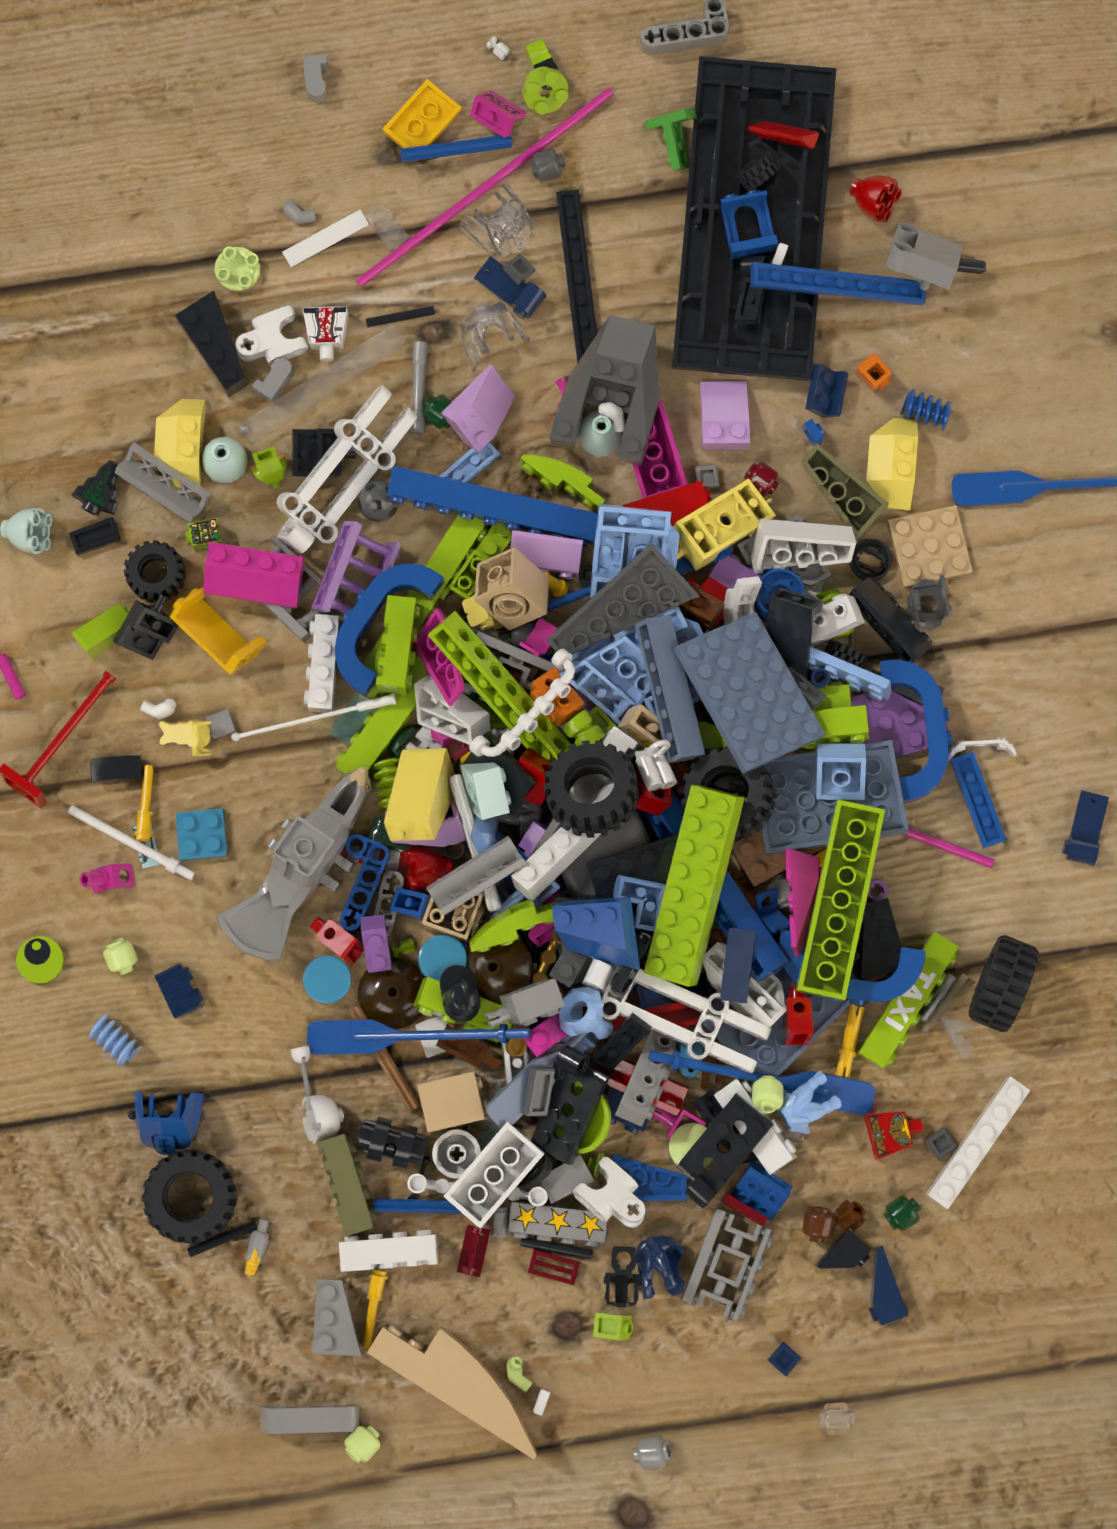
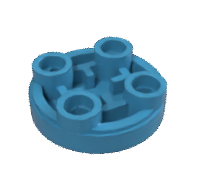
M437 935L430 938L422 945L418 955L421 973L425 977L440 981L442 973L448 967L453 965L466 967L467 955L463 945L457 939L448 935Z
M321 956L311 961L306 967L303 975L304 988L307 994L319 1003H335L344 998L351 988V973L347 965L339 958Z

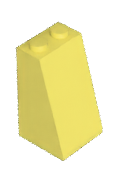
M447 748L402 750L384 820L390 841L436 839L454 798L449 778L455 775Z

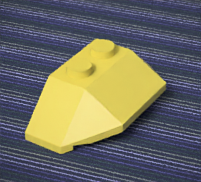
M181 399L156 418L154 456L201 486L205 400ZM172 479L174 486L182 489L180 482Z
M893 418L870 435L866 483L889 503L886 509L910 511L918 445L917 421L914 419Z

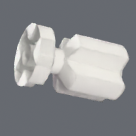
M493 36L486 44V47L488 49L493 47V53L501 60H504L509 55L510 49L502 42L497 44V38Z

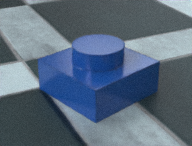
M813 419L805 422L802 429L812 447L816 443L821 445L825 435L819 423L815 424Z

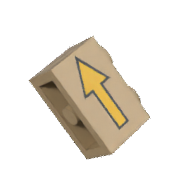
M641 704L629 708L617 727L638 742L643 748H649L653 743L663 740L657 716Z

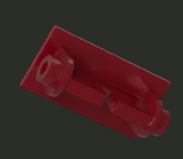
M467 1224L456 1272L480 1277L490 1229Z

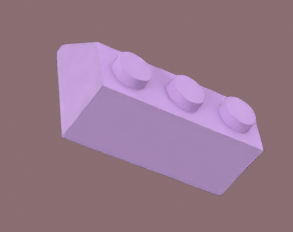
M512 531L511 548L516 547L543 573L559 575V578L565 580H573V577H579L583 540Z

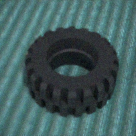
M589 740L582 741V745L576 746L575 743L568 746L569 750L566 752L561 750L557 754L558 760L553 759L550 762V771H547L544 777L546 783L544 784V792L554 820L560 822L561 827L566 831L572 829L573 834L577 836L586 833L587 838H594V834L601 833L602 837L608 835V831L611 829L614 831L620 829L622 821L627 823L630 820V812H635L637 807L636 801L639 799L636 773L632 762L627 759V755L623 751L617 752L616 746L612 744L604 746L603 741L597 740L595 744H590ZM599 774L608 777L614 782V788L611 793L597 803H580L569 795L572 785L586 775Z
M724 746L722 751L718 748L710 749V755L704 754L699 756L700 761L697 764L692 762L689 765L691 772L689 774L684 773L682 780L685 782V786L680 787V794L683 796L681 800L682 807L686 808L691 785L711 788L723 776L730 774L740 775L747 781L749 792L742 807L734 842L739 841V837L742 836L747 839L752 836L751 832L756 829L759 832L763 828L761 823L764 820L768 822L771 817L769 810L774 809L775 801L773 796L776 795L775 787L772 785L773 779L763 765L743 774L728 746Z
M1007 935L998 937L987 958L972 997L968 1016L972 1021L1000 1032H1006L1011 1028L1034 976L1039 959V951L1036 947Z
M195 1150L174 1152L170 1156L162 1158L158 1161L156 1167L150 1170V1175L143 1185L145 1187L144 1194H142V1202L145 1205L143 1210L145 1216H148L151 1226L156 1228L163 1237L181 1243L203 1242L223 1231L227 1226L226 1224L232 1219L238 1200L236 1199L237 1186L234 1184V1177L231 1171L215 1156ZM190 1173L203 1177L209 1183L213 1194L209 1210L203 1216L194 1220L182 1219L175 1215L169 1207L167 1199L168 1190L173 1181L181 1175Z

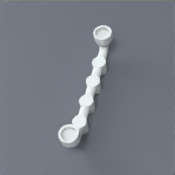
M560 649L554 654L552 664L559 670L565 669L564 675L552 682L550 690L544 696H539L535 700L534 707L528 713H524L519 717L515 727L511 731H506L502 735L501 741L495 747H490V741L484 736L479 735L472 740L469 746L470 751L478 757L482 755L494 757L503 753L507 748L512 751L517 749L521 744V739L518 736L524 730L531 733L536 729L538 722L535 718L540 713L547 716L553 711L554 704L552 701L557 695L560 698H565L569 694L571 688L568 684L575 673L574 664L571 661L572 655L565 649Z
M421 1174L411 1175L407 1182L409 1190L413 1193H421L425 1189L446 1193L454 1184V1182H449L446 1179H439L438 1181L427 1180ZM516 1187L507 1198L511 1201H518L519 1199L529 1200L534 1206H542L546 1203L548 1194L542 1187H534L529 1192Z

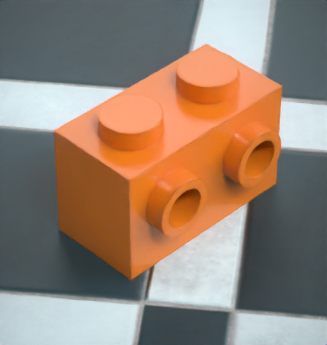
M556 667L532 682L530 695L534 702L539 696H544L550 690V686L555 679L562 677ZM571 686L570 692L565 698H560L557 695L553 699L554 709L547 715V718L551 722H555L558 727L574 718L583 709L584 702Z

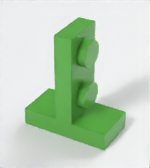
M682 109L645 121L647 130H664L663 139L667 144L668 162L672 167V171L689 169L690 162L681 123L696 119L695 109Z

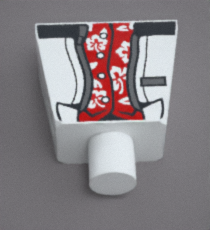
M347 306L303 308L311 350H320V361H333V349L344 348L349 317Z

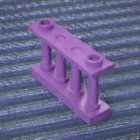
M344 521L311 608L319 612H330V609L333 608L344 614L349 608L353 609L354 607L336 600L335 596L338 588L341 586L356 594H359L362 589L366 590L367 588L345 578L344 572L347 565H351L374 576V580L380 573L393 567L394 562L399 557L401 543L387 542L384 546L362 535L360 532L362 524L356 521ZM356 543L382 554L378 567L353 556L352 551Z

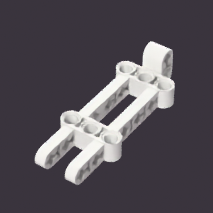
M380 385L372 393L353 419H340L336 422L334 432L338 438L296 492H283L278 496L277 507L289 519L280 529L277 537L295 552L304 553L311 546L314 539L322 543H333L338 537V529L334 524L377 469L389 470L394 466L396 458L392 450L416 421L418 415L407 407L400 413L380 440L374 437L366 428L392 394L383 385ZM347 423L352 428L348 436L343 432V427ZM364 438L369 442V446L365 451L361 448V441ZM351 448L364 460L321 514L308 502ZM384 453L386 455V462L380 465L378 457ZM288 497H292L294 500V505L291 509H287L285 505ZM309 511L312 519L308 524H305L303 516ZM327 526L329 528V535L323 539L321 530Z
M593 959L582 984L586 987L594 988L604 995L602 998L603 1006L611 1003L616 1007V1013L609 1016L603 1012V1020L613 1021L618 1015L628 1018L633 1012L652 1026L651 1030L687 1045L686 1051L689 1058L702 1060L709 1055L745 1072L753 1073L757 1061L714 1042L722 1022L762 1040L768 1039L772 1030L770 1027L729 1009V1001L721 1000L724 1005L723 1010L715 1011L711 1007V1001L720 999V993H715L709 999H706L664 979L644 974V970L640 969L633 982L701 1012L694 1031L691 1032L625 1002L632 984L624 998L614 995L611 990V981L616 973L621 972L623 965L617 964L614 971L610 965ZM710 1021L714 1025V1031L712 1033H705L701 1027L702 1022ZM694 1043L702 1044L704 1054L695 1055L692 1052V1045Z

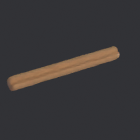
M360 1006L350 1010L353 1020H369ZM386 1048L374 1053L406 1109L412 1112L419 1108L418 1101Z

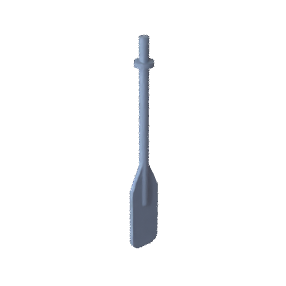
M633 982L629 993L638 985L637 983ZM607 1003L603 1006V1012L608 1015L615 1006ZM589 1033L572 1036L560 1049L533 1059L486 1107L487 1115L499 1128H502L507 1122L513 1125L523 1115L530 1067H552L556 1071V1059L560 1050L566 1045L575 1048Z

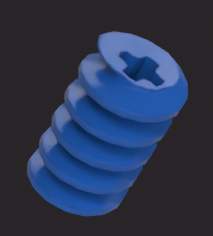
M912 388L906 396L900 415L905 410L907 411V418H910L915 413L917 422L923 416L924 424L927 425L930 420H933V427L936 428L939 423H942V431H944L951 413V402L947 401L942 406V399L938 398L933 403L932 395H929L924 400V392L921 391L916 397L915 389Z

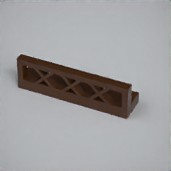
M688 583L698 593L699 597L678 606L680 611L711 630L717 629L719 625L716 619L725 607L724 602Z

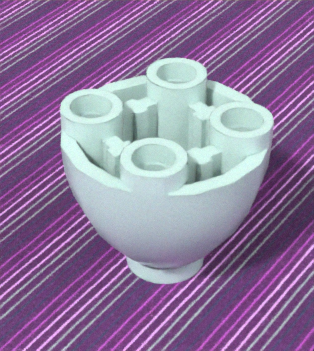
M599 410L588 414L582 420L578 433V439L582 448L597 458L615 453L620 448L623 432H615L613 420L602 416ZM599 424L600 426H606V428L599 430L597 426Z
M218 437L211 440L205 446L202 453V466L206 475L212 481L230 483L242 477L246 472L248 455L245 448L237 440L230 437ZM226 451V455L224 457L218 456L219 452L223 453Z
M41 508L21 510L9 520H3L0 527L1 536L7 538L13 546L23 552L35 555L41 554L43 551H48L51 545L49 535L52 516L45 513Z

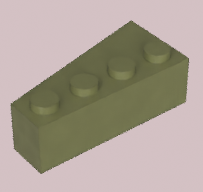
M817 443L801 461L805 471L844 525L852 527L855 540L858 542L885 511L889 503Z
M342 1134L316 1142L318 1150H322L323 1153L322 1163L327 1175L330 1177L329 1184L333 1197L337 1201L336 1208L345 1237L375 1228L374 1223L377 1222V1217L374 1209H369L367 1199L371 1198L367 1184L362 1186L360 1176L364 1175L360 1161L355 1162L353 1155L354 1152H357L354 1139H349L347 1134Z

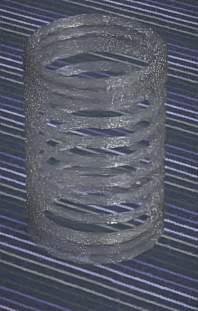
M783 1126L782 1136L785 1140L789 1139L790 1141L793 1140V1142L803 1143L805 1133H800L799 1136V1132L798 1134L793 1132L792 1136V1132L791 1135L790 1131L788 1134V1127Z

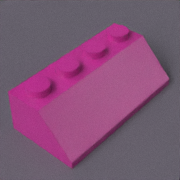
M209 542L205 563L204 594L297 608L305 561L301 556Z

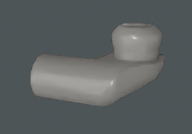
M288 200L285 202L283 211L294 223L316 221L314 210L302 211L294 201Z

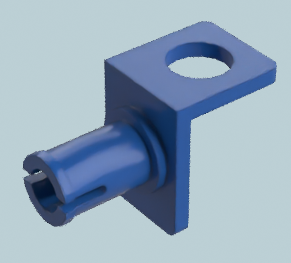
M773 888L757 894L755 912L766 929L771 933L775 942L778 943L779 931L790 928V921L776 909L778 890ZM771 896L770 903L762 906V901L766 897Z

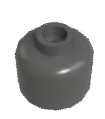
M549 148L535 153L533 160L530 161V166L535 179L539 178L540 181L546 182L562 175V168L565 167V162L561 153L557 154L554 149Z

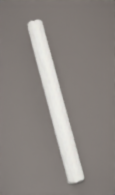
M457 774L451 776L449 782L472 858L479 855L470 838L475 816L466 792L463 777ZM493 884L482 891L488 911L490 912L498 911L502 907L496 886Z

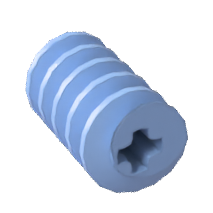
M106 1013L95 1023L89 1038L91 1040L97 1039L96 1045L98 1047L104 1045L103 1052L108 1053L111 1051L110 1058L112 1060L118 1058L117 1065L122 1066L139 1053L142 1045L135 1049V1039L127 1042L129 1033L127 1032L121 1036L120 1032L123 1027L120 1026L114 1029L113 1026L116 1021L112 1020L107 1023L106 1020L109 1014Z

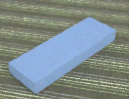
M490 442L479 453L471 448L442 473L440 477L469 483L500 456V453Z

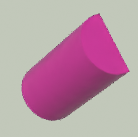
M662 400L658 404L642 466L632 464L642 498L688 485ZM624 414L625 425L628 418V415Z

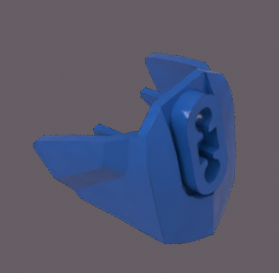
M134 1092L136 1124L140 1132L141 1142L145 1146L156 1149L157 1153L161 1155H170L176 1152V1149L181 1150L191 1145V1139L198 1131L205 1093H190L188 1102L182 1095H178L175 1111L170 1117L162 1118L156 1112L157 1105L154 1104V1094H150L147 1117H144L142 1092Z

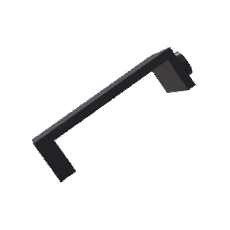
M780 588L770 596L767 632L787 668L792 667L810 681L814 672L808 670L813 618L823 609V601Z

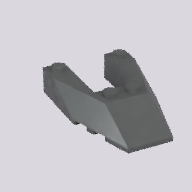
M609 315L568 378L549 437L552 444L574 449L586 405L599 408L601 403L612 402L621 407L624 414L628 415L618 451L619 461L642 466L660 400L656 331L654 325Z

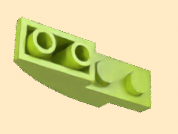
M523 454L520 458L523 465L521 468L530 476L535 474L540 478V483L548 490L553 488L555 491H558L564 485V490L573 497L577 495L583 500L582 504L591 511L594 509L598 511L599 504H605L606 500L590 489L593 485V479L575 467L559 460L538 455Z
M496 523V526H492L477 549L471 553L448 589L464 599L473 596L476 586L477 564L506 551L511 543L513 530L506 529V525Z
M526 900L505 909L488 920L469 939L471 952H485L491 946L499 944L501 946L510 945L514 940L518 939L516 930H529L534 928L536 924L543 922L545 924L554 923L552 906L557 905V903L552 902L535 907L533 901Z

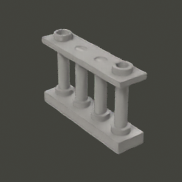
M275 535L271 537L275 547L270 552L296 556L281 539H278ZM306 565L304 573L309 579L301 586L298 602L315 585L319 587L322 581ZM337 591L335 597L336 600L342 602L340 598L342 594L339 591ZM262 603L303 643L310 637L306 631L309 628L308 625L315 619V614L321 613L311 609L302 619L298 618L295 620L290 615L292 613L291 607Z

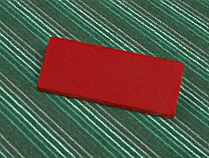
M768 121L748 127V130L759 138L810 149L815 147L819 133L816 131Z

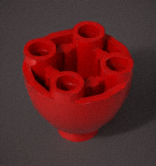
M881 175L871 176L863 180L856 179L850 188V196L855 198L860 210L868 218L876 222L883 221L886 223L890 219L891 209L902 194V189L898 188L896 179Z
M410 846L409 850H404L405 864H409V873L405 875L406 887L412 891H426V887L436 882L438 878L440 879L452 872L450 857L445 858L431 848Z

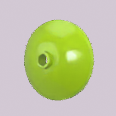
M579 1081L574 1087L578 1095L583 1091V1086ZM602 1094L577 1154H584L595 1150L608 1135L611 1125V1111L604 1094ZM567 1104L565 1113L571 1117L574 1109L571 1104ZM559 1125L556 1129V1135L560 1139L564 1136V1129Z

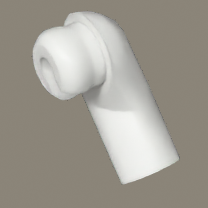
M612 402L601 403L599 413L613 420L615 432H623L625 429V419L622 408Z
M166 699L165 702L154 705L145 700L140 711L156 719H163L174 713L176 702L173 699Z

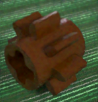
M847 1199L835 1210L838 1213L836 1221L843 1229L847 1230L851 1227L855 1231L866 1221L864 1218L865 1210L856 1201L850 1203Z

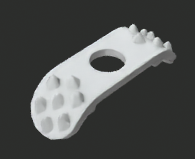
M998 737L997 740L965 742L961 739V741L958 740L949 748L948 761L952 759L955 753L963 752L965 747L996 746L997 750L1006 751L1013 758L1017 754L1013 744H1009L1005 738L1000 739Z

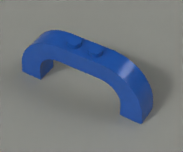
M401 564L383 571L370 583L366 590L362 589L356 598L357 604L353 609L349 608L343 617L344 623L337 634L335 642V658L338 668L348 685L357 693L366 698L376 684L378 675L358 660L357 646L387 601L388 595H393L401 590H413L432 601L445 582L442 575L422 565Z
M903 660L880 661L881 677L890 680L891 687H906L913 690L920 697L923 704L929 753L928 762L917 774L899 777L903 802L910 803L929 795L939 785L945 774L948 763V745H952L951 731H946L945 722L949 721L948 707L943 708L940 689L932 676L923 668Z
M781 930L780 949L789 961L784 967L791 978L797 983L805 944L801 956L795 957L791 947L790 931ZM901 947L898 968L890 978L882 982L850 979L846 998H850V1003L864 1005L865 1001L883 1002L903 995L919 979L924 967L926 951ZM826 997V1000H832V1001H839V1002H840V1000L831 999V998H827V997Z

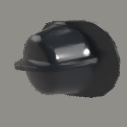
M453 965L448 967L440 977V990L445 1013L456 1022L464 1023L470 1021L477 1015L480 1009V993L474 974L464 966Z

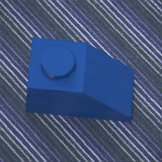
M397 888L390 911L411 919L423 921L431 896Z

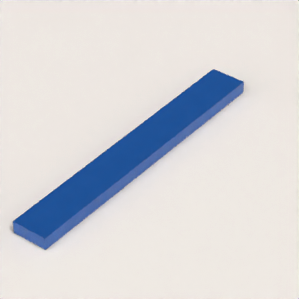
M758 262L751 264V287L921 306L925 304V290L920 289V283L912 279Z

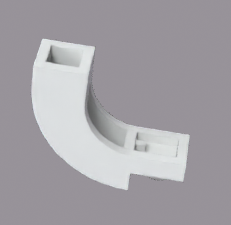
M758 576L737 579L734 588L727 589L724 601V625L754 612L755 600L762 584Z

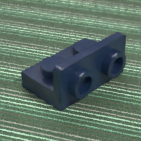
M814 364L805 409L822 418L839 417L842 411L848 372H835L822 364Z

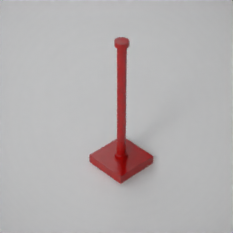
M104 671L100 682L25 775L18 774L5 763L0 767V776L3 782L40 809L47 801L42 790L34 785L33 780L108 685L116 681V678L107 671Z

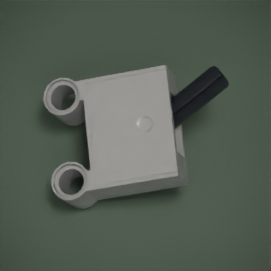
M903 222L899 223L891 242V250L885 262L889 269L913 276L914 280L920 283L919 287L922 290H928L930 283L949 290L956 272L982 274L986 271L985 261L960 258L963 245Z

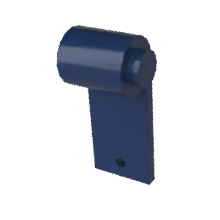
M490 256L474 279L512 307L514 314L519 318H531L546 298L545 292L531 282H522L518 285L503 270L504 266Z
M1083 790L1080 791L1069 840L1064 841L1062 854H1065L1066 860L1090 866L1095 865L1100 847L1098 841L1109 797Z

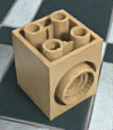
M513 547L477 564L474 600L510 631L547 614L549 577L516 547Z
M477 894L444 916L431 897L422 921L423 928L441 935L452 936L460 942L469 944V939L479 929L486 905H483L485 901L484 894Z
M459 1071L427 1078L426 1083L417 1085L428 1133L486 1120L487 1102L486 1099L481 1100L480 1091H484L481 1076H476L474 1071L460 1074Z

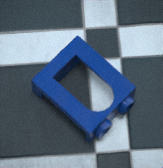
M752 190L747 192L746 195L738 196L737 194H731L721 199L720 211L731 259L777 250L778 240L772 228L766 201L767 191ZM749 206L755 210L761 238L739 242L734 219L735 211L739 207Z

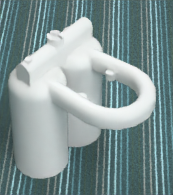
M668 740L657 741L649 746V748L646 747L643 751L635 752L637 758L636 765L648 791H655L659 788L667 789L677 783L664 754L671 746Z

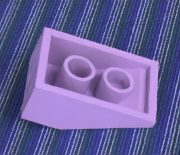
M489 365L441 414L461 440L479 453L495 437L515 395L494 367Z
M747 381L700 382L702 450H748L750 427Z
M453 798L435 840L391 842L445 847L467 840L455 799Z

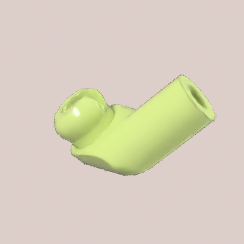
M514 1356L508 1360L506 1365L507 1378L521 1390L527 1392L533 1382L522 1374V1359Z

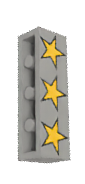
M512 1202L508 1231L513 1232V1237L527 1238L528 1234L537 1235V1240L551 1241L552 1237L561 1238V1243L575 1244L576 1240H585L586 1246L599 1247L600 1242L605 1243L607 1222L601 1221L591 1211Z

